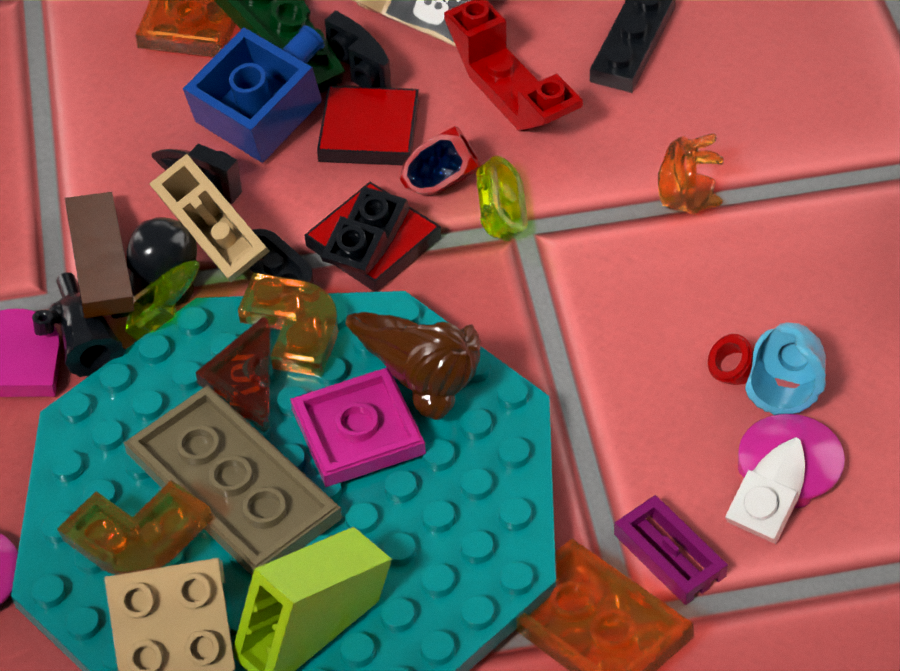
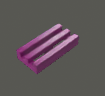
M656 495L617 520L614 524V535L685 606L694 600L695 593L699 591L703 594L710 589L713 580L720 582L727 576L728 564ZM651 516L704 570L700 572L679 552V547L667 536H663L646 518Z

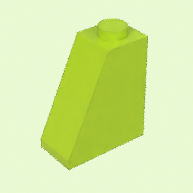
M351 527L255 568L233 646L234 659L247 671L297 670L379 602L392 559L355 527Z

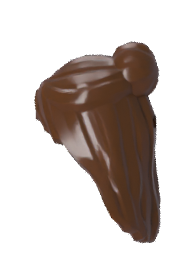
M369 312L353 313L347 316L346 326L370 353L384 363L403 386L413 392L412 400L416 410L427 418L438 421L444 418L455 405V395L464 389L476 374L481 357V341L473 324L459 329L449 322H438L434 325H418L408 319Z

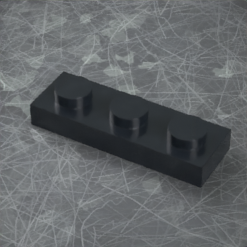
M626 0L590 68V82L632 93L675 8L676 0Z

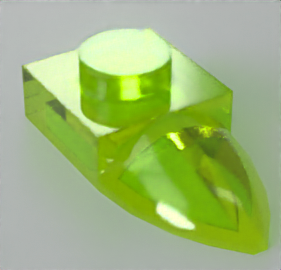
M188 261L173 267L134 296L135 311L130 312V315L127 317L125 332L138 341L147 333H153L163 324L171 322L176 315V303L188 290L198 273L199 262Z

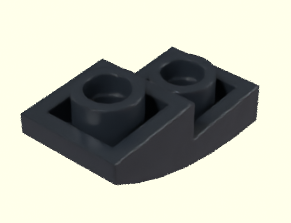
M335 10L325 19L326 39L338 60L350 64L351 81L359 87L391 88L390 61L380 44L362 26Z
M363 186L348 218L340 216L320 256L322 261L367 275L382 258L400 229L410 209L407 199Z

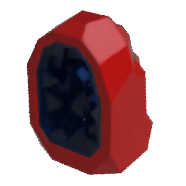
M454 126L415 149L403 164L400 181L405 188L423 196L433 195L460 182L481 169L482 166L466 137L458 127Z

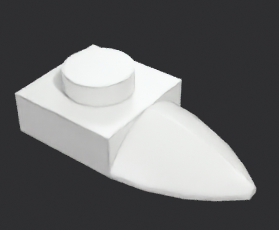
M793 438L777 446L757 464L753 471L748 470L725 516L728 523L774 544L777 543L800 496L804 483L805 458L799 438Z

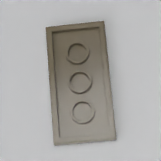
M208 385L124 442L126 453L251 576H253L255 568L302 549L342 519L341 507Z

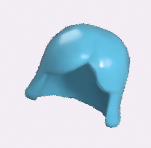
M780 323L776 328L765 331L759 337L753 351V364L745 386L748 398L758 408L772 415L795 414L810 408L818 400L819 395L825 390L826 354L820 338L806 326L799 323ZM775 378L800 385L797 388L778 386Z

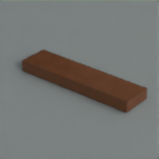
M112 192L65 198L84 318L135 311Z

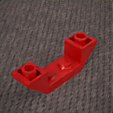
M470 0L444 12L445 22L469 78L518 131L543 126L583 107L581 97L557 73L538 81L507 48V21L487 0Z

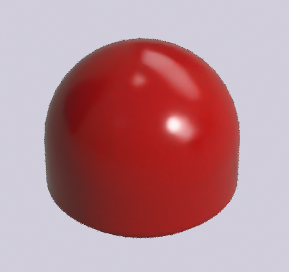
M739 334L723 336L713 345L709 352L708 369L710 374L716 380L726 384H746L753 364L755 344ZM732 353H742L741 361L735 369L728 372L722 370L721 363L726 356Z

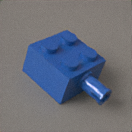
M303 26L299 33L283 49H280L243 27L183 88L195 122L263 163L322 102L313 68L306 64L325 46L322 37L311 27Z

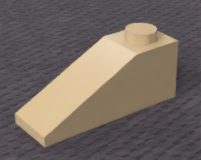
M188 154L184 155L149 183L168 209L188 229L197 244L230 282H233L270 252Z

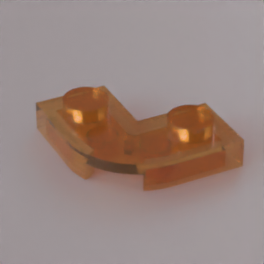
M253 273L238 308L240 323L281 329L271 353L273 369L322 377L338 335L337 311L332 298L319 286L306 281Z
M170 480L134 517H131L96 491L57 530L63 541L98 567L111 574L120 575L163 567L175 558L214 517L207 504Z

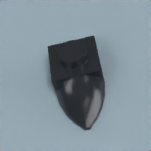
M198 143L192 151L164 149L152 153V158L165 170L188 154L230 204H233L242 193L238 160L223 151H216Z

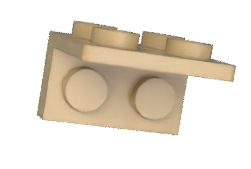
M214 558L104 577L118 671L235 670L223 583L226 582L222 560Z

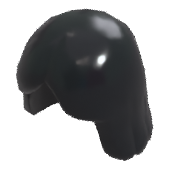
M166 217L146 220L133 231L128 244L126 264L132 294L137 300L154 308L176 307L187 302L194 292L193 270L197 257V244L188 229L180 221Z

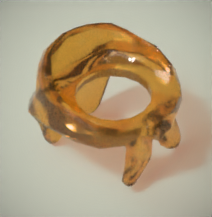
M711 133L695 139L681 136L672 141L666 149L658 173V193L662 205L667 209L684 210L689 214L695 215L704 209L722 205V198L714 193L715 179L697 173V165L699 164L722 165L724 162V158L713 151L698 150L713 144L717 139L716 134Z

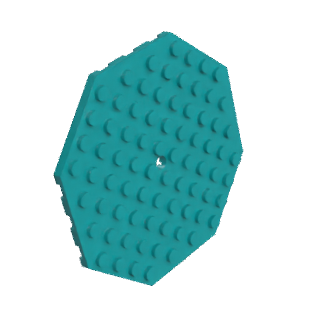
M406 291L297 294L286 297L263 295L195 298L125 349L122 357L110 360L40 412L11 593L14 605L82 671H118L104 577L219 558L223 563L226 582L223 583L232 647L234 646L252 576L126 453L124 445L125 441L208 385L341 507L342 519L305 547L355 527L392 559L379 602L295 671H470L556 594L550 396L481 346V357L475 376L464 389L455 395V405L439 421L420 414L412 400L413 392L394 377L425 442L426 454L325 487L293 414L290 399L386 368L384 363L370 353L346 326L347 316L353 313L369 312L408 319L418 325H434L438 322L447 321ZM239 356L240 358L260 356V359H254L248 363L231 364ZM244 367L243 372L234 374V379L249 380L255 383L236 385L231 380V374L236 368ZM232 388H237L235 390V395L232 392ZM260 388V393L235 401L236 396ZM234 659V671H247L236 659Z

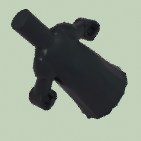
M69 272L60 274L56 283L62 298L53 303L49 310H40L33 314L34 333L39 336L53 333L55 330L54 324H60L65 349V365L68 367L69 372L79 377L90 376L110 360L122 357L125 349L122 347V342L113 333L104 316L84 318L80 290L75 275ZM130 312L114 314L111 317L114 319L128 317Z

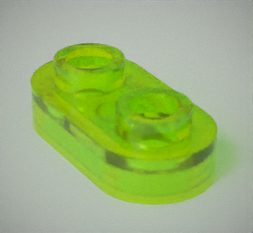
M493 156L477 169L480 221L490 236L503 241H511L526 230L528 226L524 185L518 171L508 160L501 156Z

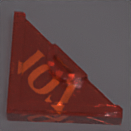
M262 317L195 372L197 383L204 388L208 385L237 413L263 432L270 428L271 331L269 320Z

